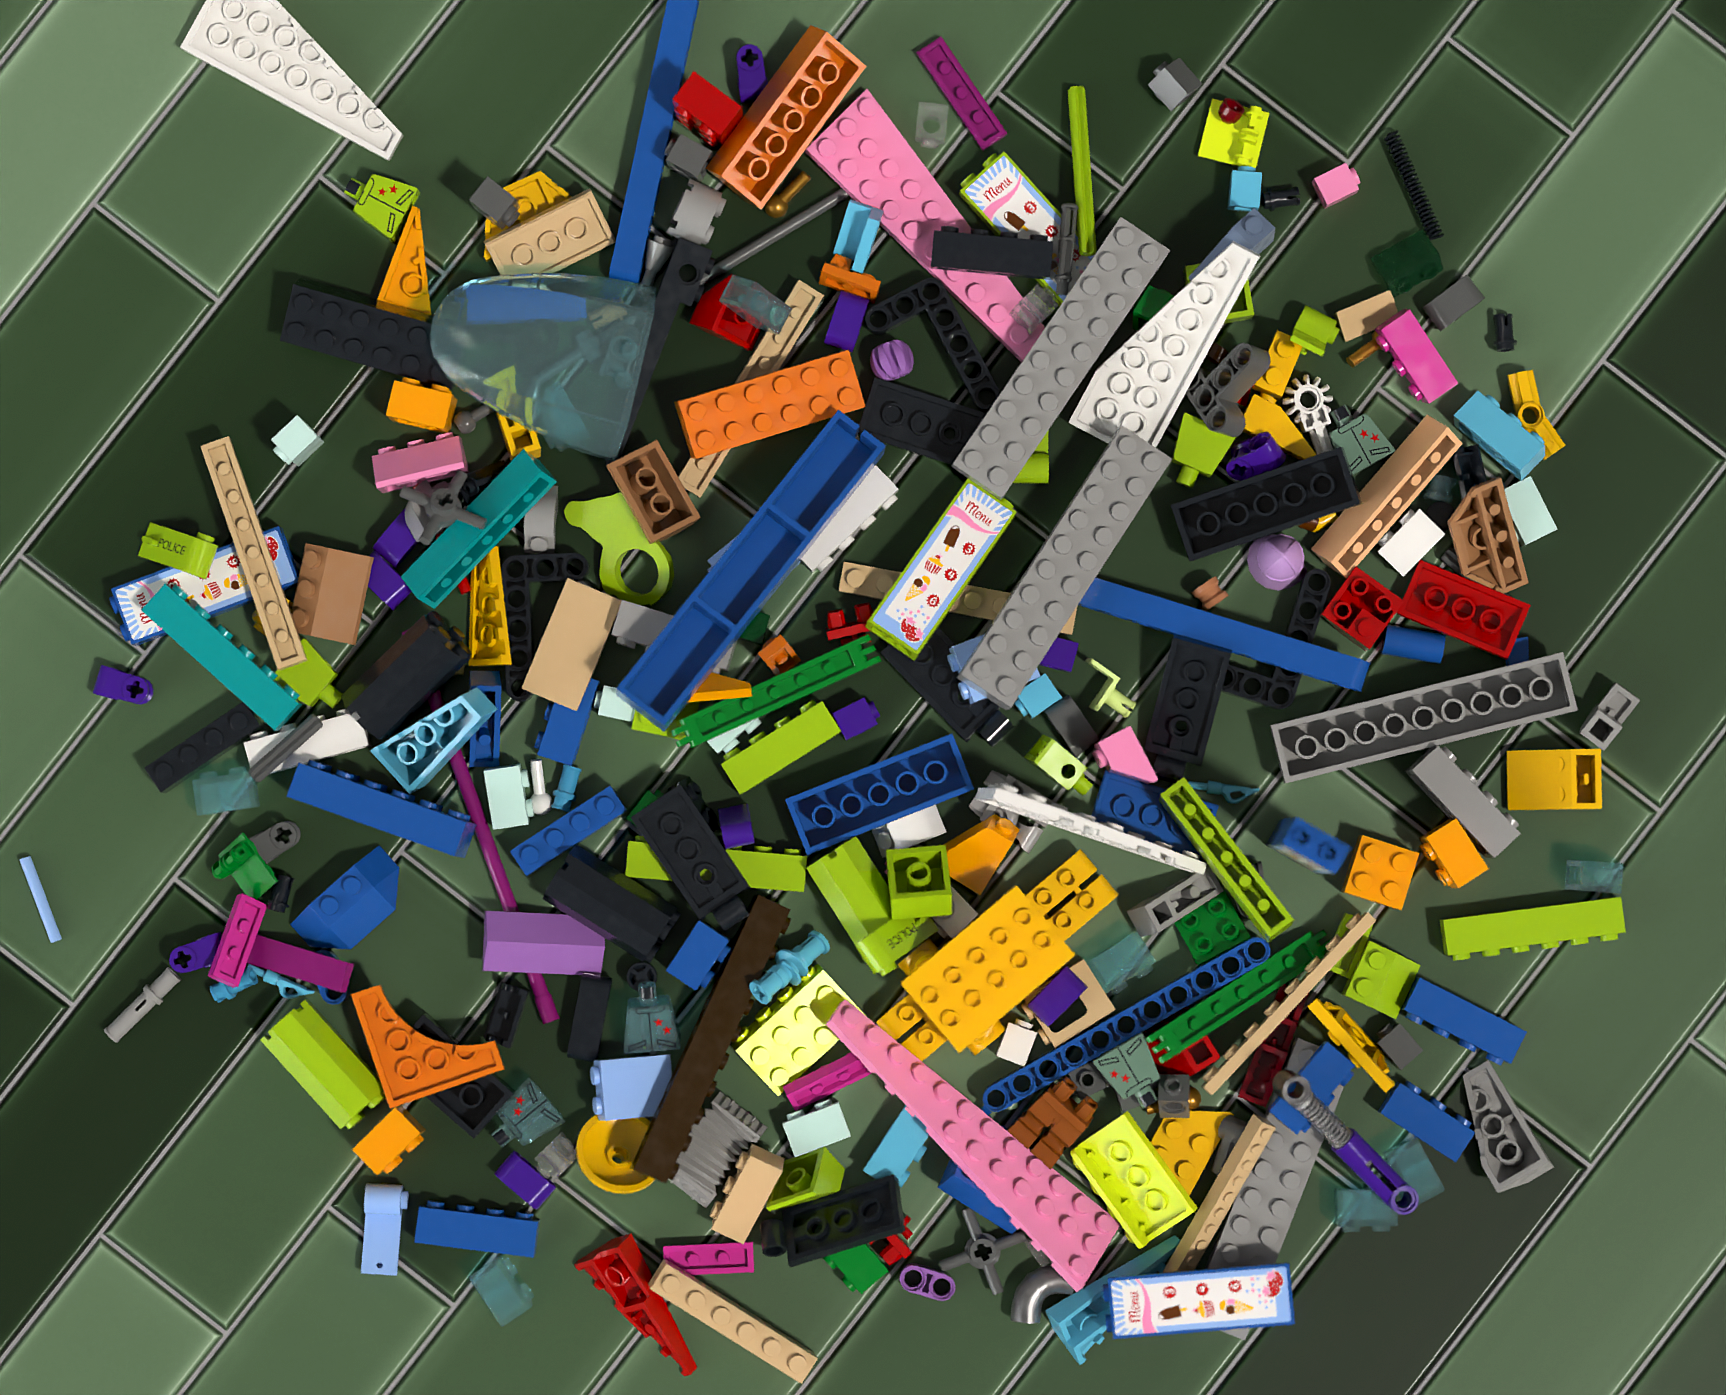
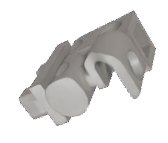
M992 770L983 783L986 786L989 784L1009 785L1017 788L1018 794H1035L1046 798L1045 803L1057 804L1009 774L1006 777ZM975 797L968 806L976 815L981 817L979 819L981 822L994 814L1010 820L1014 826L1020 829L1016 839L1019 840L1022 849L1028 854L1043 833V830L1039 827H1028L1019 823L1017 820L1020 814L976 800ZM1030 818L1043 828H1046L1048 825L1041 821Z

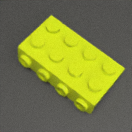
M816 964L814 967H808L807 976H800L801 983L799 985L784 988L778 994V1000L770 1007L766 1006L761 1009L755 1016L756 1020L749 1027H742L737 1041L731 1043L737 1054L777 1096L784 1092L783 1086L799 1078L840 1040L826 1023L844 999L863 1013L819 964Z
M1128 1111L1084 1139L1070 1151L1075 1167L1084 1173L1090 1182L1093 1192L1100 1195L1107 1205L1109 1214L1115 1220H1118L1125 1230L1127 1239L1139 1249L1198 1209Z

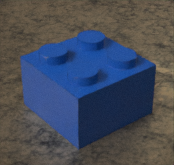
M699 920L666 971L694 990H698L700 986L706 988L715 975V972L711 970L716 961L723 963L730 952L731 947L728 946V943L731 939L702 920Z

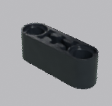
M583 972L567 1058L594 1062V1060L598 1059L613 978Z

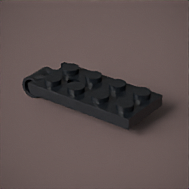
M874 377L865 404L866 407H864L859 423L858 435L861 436V433L866 430L884 444L952 465L987 413ZM946 428L954 429L955 436L953 439H947L944 436Z
M939 627L915 661L890 644L880 653L966 743L977 731L991 747H994L1014 727L999 711L1001 707L988 698L970 704L969 700L965 703L959 701L958 694L960 690L958 683L962 681L956 678L959 673L958 671H952L947 655L951 654L949 649L955 646V644Z
M1174 635L1144 751L1158 754L1153 768L1158 779L1175 784L1183 778L1187 762L1202 766L1233 650ZM1184 721L1187 724V728L1185 730L1178 729L1176 722Z
M681 783L631 816V819L700 920L706 918V915L712 912L719 925L726 931L750 915L738 896L743 890L746 891L751 888ZM703 869L711 871L712 877L709 880L701 878L700 872Z
M892 1174L782 1209L783 1222L779 1219H768L760 1223L762 1253L765 1256L777 1257L787 1251V1260L790 1267L804 1264L905 1232L899 1180ZM818 1226H823L822 1230L819 1233L814 1234V1231Z

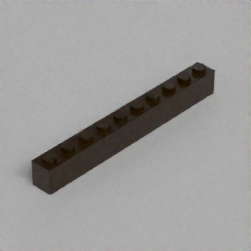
M755 895L747 909L750 915L741 922L731 944V950L721 966L630 1166V1169L660 1183L667 1184L668 1179L673 1180L680 1166L676 1161L681 1151L684 1153L687 1151L692 1140V1136L689 1135L693 1124L698 1125L703 1117L705 1109L701 1108L705 1098H710L716 1088L717 1081L714 1080L718 1069L723 1070L727 1064L730 1054L726 1053L730 1042L735 1043L741 1033L742 1027L739 1026V1022L743 1015L747 1016L754 1004L749 984L753 980L758 981L766 974L763 971L768 960L772 962L779 948V945L775 944L780 933L785 934L791 922V918L788 917L790 909L763 896Z

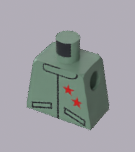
M1346 404L1330 412L1338 427L1328 434L1333 449L1344 447L1353 475L1395 452L1394 447L1366 413L1353 419Z
M1142 1032L1092 1060L1095 1067L1123 1100L1134 1094L1142 1109L1158 1100L1150 1084L1159 1080L1160 1077Z

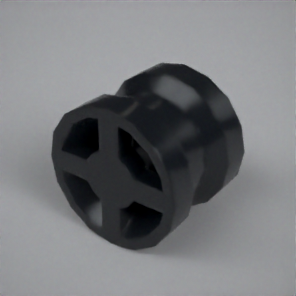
M647 962L636 963L627 973L628 984L633 990L641 992L640 988L654 987L657 982V971Z

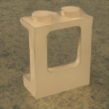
M1084 959L1069 967L1088 986L1079 996L1087 1009L1086 1014L1058 1032H1052L1027 1007V1004L1051 980L1039 986L1024 998L1025 1003L1021 1007L1030 1020L1033 1018L1037 1019L1042 1027L1037 1032L1046 1046L1052 1043L1054 1048L1058 1047L1116 1010Z

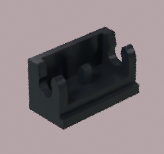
M501 982L483 1038L485 1041L491 1042L495 1040L497 1044L503 1047L512 1048L530 990Z

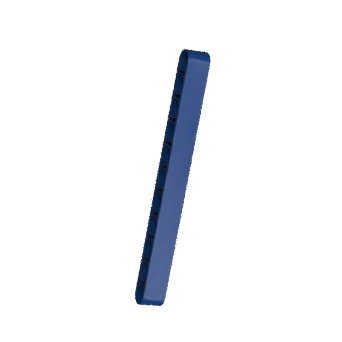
M667 0L609 271V279L634 285H638L647 249V238L650 235L667 156L664 153L670 142L675 118L672 99L682 85L700 0Z
M1096 577L1078 604L1085 608L1166 633L1233 650L1232 653L1359 692L1362 691L1370 665L1369 662Z
M1253 936L1025 1064V1067L1022 1066L985 1088L983 1092L984 1106L992 1112H999L1245 974L1269 958V944L1263 938ZM1254 942L1262 943L1265 948L1264 954L1257 959L1250 957L1248 954V948ZM1227 957H1234L1238 960V968L1233 973H1226L1222 969V962ZM1203 971L1209 972L1213 978L1211 985L1206 988H1201L1196 984L1197 975ZM1176 986L1183 987L1187 992L1185 1000L1179 1003L1170 999V991ZM1155 1001L1159 1003L1161 1009L1157 1016L1148 1017L1144 1014V1006L1147 1002ZM1123 1016H1130L1134 1019V1027L1129 1032H1123L1117 1026L1119 1019ZM1096 1031H1104L1108 1034L1109 1040L1106 1045L1098 1047L1092 1043V1035ZM1072 1045L1079 1046L1083 1051L1082 1057L1078 1061L1068 1060L1065 1055L1068 1047ZM1045 1060H1051L1057 1066L1056 1072L1051 1076H1045L1039 1070L1040 1064ZM1025 1075L1030 1079L1031 1085L1027 1090L1020 1091L1014 1087L1013 1081L1017 1076ZM992 1090L1002 1091L1005 1096L1003 1103L1000 1105L990 1104L987 1098L989 1092Z

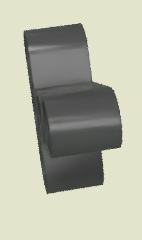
M1240 343L1214 370L1201 366L1198 369L1186 395L1211 431L1230 437H1237L1243 432L1245 417L1236 403L1268 370L1271 357L1265 349L1247 343Z

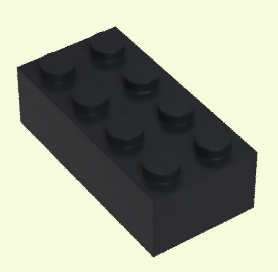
M427 1013L423 1014L412 1026L418 1032L437 1041L462 1045ZM492 1073L426 1097L474 1139L516 1091L497 1074Z

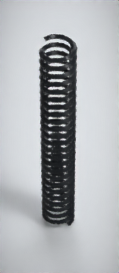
M1396 130L1388 133L1384 138V141H1387L1385 145L1388 146L1390 154H1393L1391 158L1394 159L1393 162L1398 167L1397 171L1400 172L1399 175L1404 180L1403 184H1406L1405 188L1409 193V197H1412L1410 201L1413 202L1412 205L1417 210L1416 214H1420L1418 218L1423 223L1422 227H1425L1424 231L1429 236L1428 240L1443 237V233L1439 234L1442 232V229L1435 231L1441 226H1434L1439 221L1431 222L1437 218L1436 216L1431 217L1435 212L1426 214L1433 210V208L1426 209L1431 206L1430 203L1423 205L1429 202V199L1423 200L1427 195L1418 197L1424 194L1425 191L1418 192L1423 189V186L1415 188L1422 183H1415L1420 178L1412 179L1418 175L1417 173L1412 174L1416 169L1407 171L1414 167V165L1407 166L1412 163L1411 160L1404 162L1410 159V156L1404 157L1408 152L1399 154L1406 150L1405 147L1399 149L1404 146V143L1396 145L1402 142L1403 139L1396 140L1401 135L1391 137L1399 131Z

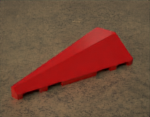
M632 1234L609 1240L574 1264L578 1271L584 1269L595 1280L593 1286L598 1291L604 1289L615 1300L614 1307L645 1338L651 1336L662 1347L660 1353L665 1358L670 1355L682 1367L681 1374L683 1376L691 1375L697 1369L663 1297L649 1288L648 1283L653 1276Z

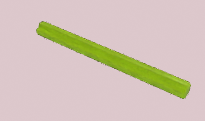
M1072 86L1068 90L1075 201L1079 207V210H1077L1079 254L1081 256H1093L1097 248L1086 95L1083 86Z

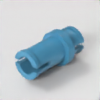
M563 764L557 790L554 789L552 794L555 796L552 808L570 812L571 803L576 800L574 793L582 769Z
M247 967L244 969L238 987L232 988L218 981V983L210 986V992L218 1003L226 998L230 1000L236 997L238 992L257 984L258 978L255 971Z

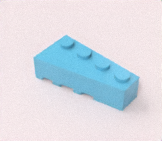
M476 687L370 751L404 789L411 794L427 785L497 708Z

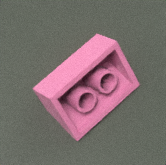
M453 432L435 436L436 441L425 443L424 439L408 442V448L396 450L395 446L379 449V455L372 456L377 489L382 493L402 489L404 485L407 487L415 486L426 479L428 482L454 477L457 471L469 473L461 437L454 436Z
M1131 726L1094 745L1096 751L1092 752V755L1099 768L1105 767L1108 772L1147 784L1158 780Z

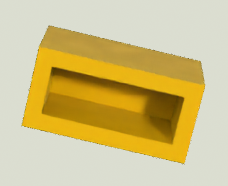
M1278 330L1275 332L1267 350L1271 357L1270 366L1252 386V389L1278 400L1284 393L1302 349V346L1290 340V335Z

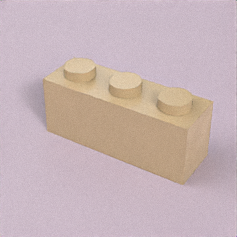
M751 1144L747 1153L742 1151L735 1166L738 1169L735 1177H728L722 1190L725 1193L722 1201L716 1200L709 1215V1217L713 1218L711 1229L744 1244L783 1171L784 1158L754 1144Z

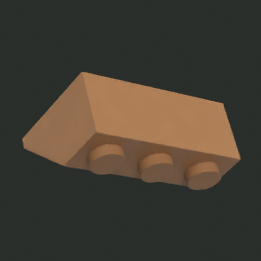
M657 440L606 466L650 544L676 535L691 527L701 518Z
M305 544L291 611L299 634L356 645L374 557Z

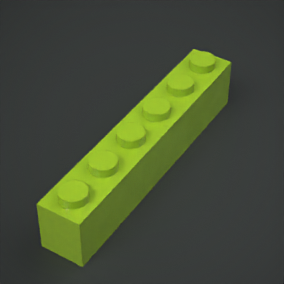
M1183 777L1160 794L1159 802L1265 940L1270 942L1289 928L1294 921L1292 916L1187 780Z
M636 836L635 841H628L625 874L627 877L673 881L643 836ZM742 846L726 849L751 888L805 891L807 856H801L802 850L784 848V854L772 853V847L754 846V852L742 851ZM703 869L700 872V876L703 880H709L712 877V873L709 869Z
M1621 897L1440 920L1444 955H1452L1453 961L1470 959V953L1482 951V957L1500 955V949L1511 948L1512 953L1530 951L1529 945L1541 944V949L1559 947V941L1570 940L1571 945L1589 943L1588 937L1600 936V941L1617 940L1619 933H1626Z

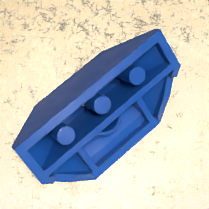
M379 845L354 864L310 903L290 925L310 947L352 949L396 910L400 867Z

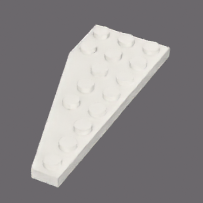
M206 0L180 46L187 53L387 161H390L403 137V134L277 0Z
M1233 241L1096 369L1068 423L1108 444L1116 431L1124 426L1156 448L1260 255Z
M989 784L988 788H978L976 800L1191 873L1204 875L1207 863L1199 861L1200 855L1185 850L1180 854L1172 851L1173 846L1159 841H1155V844L1145 841V837L1129 831L1127 834L1123 833L1124 827L1110 822L1096 823V818L1080 812L1079 814L1067 812L1068 808L1064 806L1045 803L1046 798L1031 793L1029 795L1024 793L1023 795L1018 794V789L1009 785Z

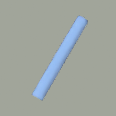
M27 856L19 861L51 943L61 940L62 937L32 858Z

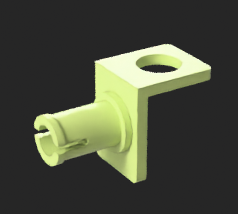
M1087 658L1085 662L1108 677L1089 705V708L1098 711L1102 705L1107 704L1121 714L1122 717H1128L1131 711L1123 707L1122 704L1134 709L1136 702L1115 689L1120 678L1094 659Z

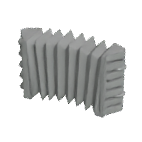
M721 1091L712 1101V1109L704 1108L705 1116L702 1117L698 1125L693 1124L689 1133L692 1136L691 1143L685 1153L681 1151L676 1161L680 1164L678 1172L673 1180L668 1179L671 1184H675L692 1197V1200L697 1201L705 1208L708 1207L717 1195L716 1185L723 1184L721 1178H726L725 1171L731 1169L730 1162H737L735 1155H740L742 1149H749L748 1142H757L768 1128L757 1120L756 1116L746 1112V1110L735 1103V1100H731Z

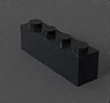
M941 226V231L934 230L931 269L1050 280L1053 241H1048V236L1030 235V239L1018 238V233L1000 232V236H989V231L982 229H971L970 234L959 233V228L951 226Z
M242 702L144 768L159 791L167 793L265 726L257 714Z

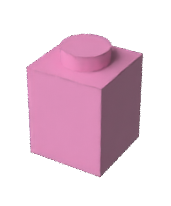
M1344 163L1314 178L1311 183L1324 209L1356 194L1359 190L1358 184L1361 182L1353 167L1349 169L1347 163Z

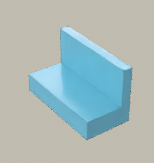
M850 199L833 254L852 259L854 263L851 270L863 274L884 211Z

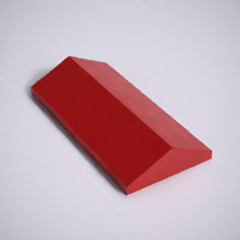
M1419 560L1403 597L1404 603L1397 611V615L1508 660L1531 605Z

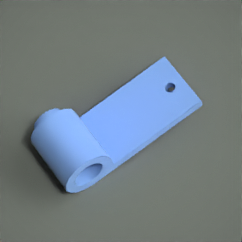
M366 1183L364 1196V1212L366 1214L361 1274L397 1276L402 1209L408 1208L409 1192L403 1191V1185Z

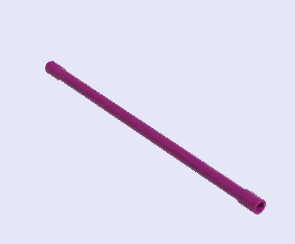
M440 690L428 699L432 713L445 706ZM460 748L449 761L468 814L471 816V822L477 824L475 833L503 911L520 912ZM526 973L542 1023L546 1024L559 1019L555 1003L547 989L542 973Z

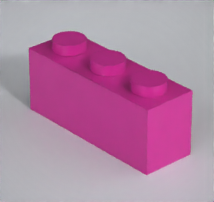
M1402 309L1375 328L1379 335L1376 337L1377 343L1384 352L1389 351L1394 358L1392 362L1394 369L1401 377L1406 376L1411 384L1408 386V389L1416 401L1421 400L1424 403L1430 404L1458 384L1410 309Z

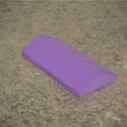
M485 911L482 971L582 975L584 972L601 976L605 938L569 915Z

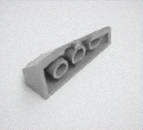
M1487 1060L1464 1074L1463 1079L1472 1113L1481 1164L1496 1191L1499 1193L1528 1183L1554 1168L1490 1061Z

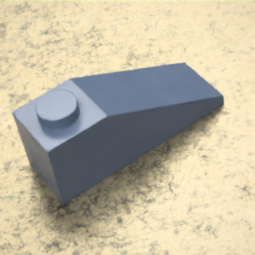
M1253 208L1232 227L1189 276V280L1191 281L1233 241L1260 254L1274 241L1275 227Z

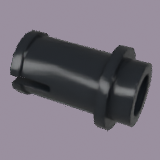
M1298 187L1279 190L1267 188V191L1261 193L1263 208L1269 209L1272 212L1275 208L1300 205V198H1288V196L1300 195Z
M1507 313L1506 316L1505 314L1493 316L1496 336L1493 346L1496 347L1497 352L1515 350L1514 345L1517 344V340H1514L1513 314Z
M276 874L275 877L278 882L273 886L270 900H266V903H269L267 909L285 913L286 908L290 907L287 903L294 878Z

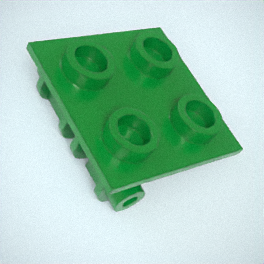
M244 832L218 854L220 859L212 866L214 877L224 879L231 874L245 895L256 900L278 882L272 868L264 862L257 852L255 844L247 838Z
M1224 890L1174 922L1190 950L1193 960L1198 966L1251 938Z

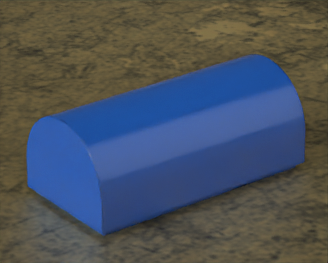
M1387 625L1384 630L1381 654L1440 664L1445 647V634Z

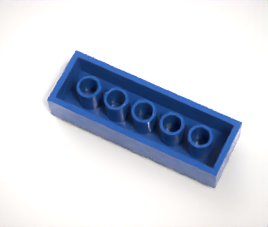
M949 734L785 800L806 854L809 855L972 791L974 787L954 736Z
M309 759L308 764L298 763L287 797L455 857H466L477 824L469 822L470 815L448 809L447 813L441 812L442 805L422 799L419 803L414 802V795L394 789L392 793L386 792L388 787L386 785L366 779L364 783L358 782L360 776L338 769L336 774L332 773V766Z

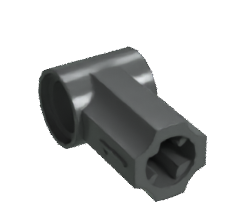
M1233 1115L1225 1117L1219 1125L1218 1136L1222 1140L1211 1168L1212 1172L1216 1175H1219L1248 1124Z

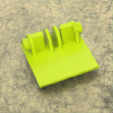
M1212 99L1198 156L1235 166L1256 168L1269 113L1262 111V108L1257 106H1250V108L1243 106L1245 112L1241 118L1234 124H1226L1222 122L1218 114L1219 107L1223 101Z

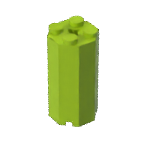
M856 836L806 868L854 944L892 919L889 887Z
M305 999L300 1003L303 1009L299 1007L297 1010L295 1008L291 1010L268 1031L271 1037L269 1035L264 1036L261 1041L340 1129L345 1126L348 1129L353 1128L365 1117L362 1113L363 1110L367 1107L370 1109L375 1108L386 1098L380 1078L308 999Z

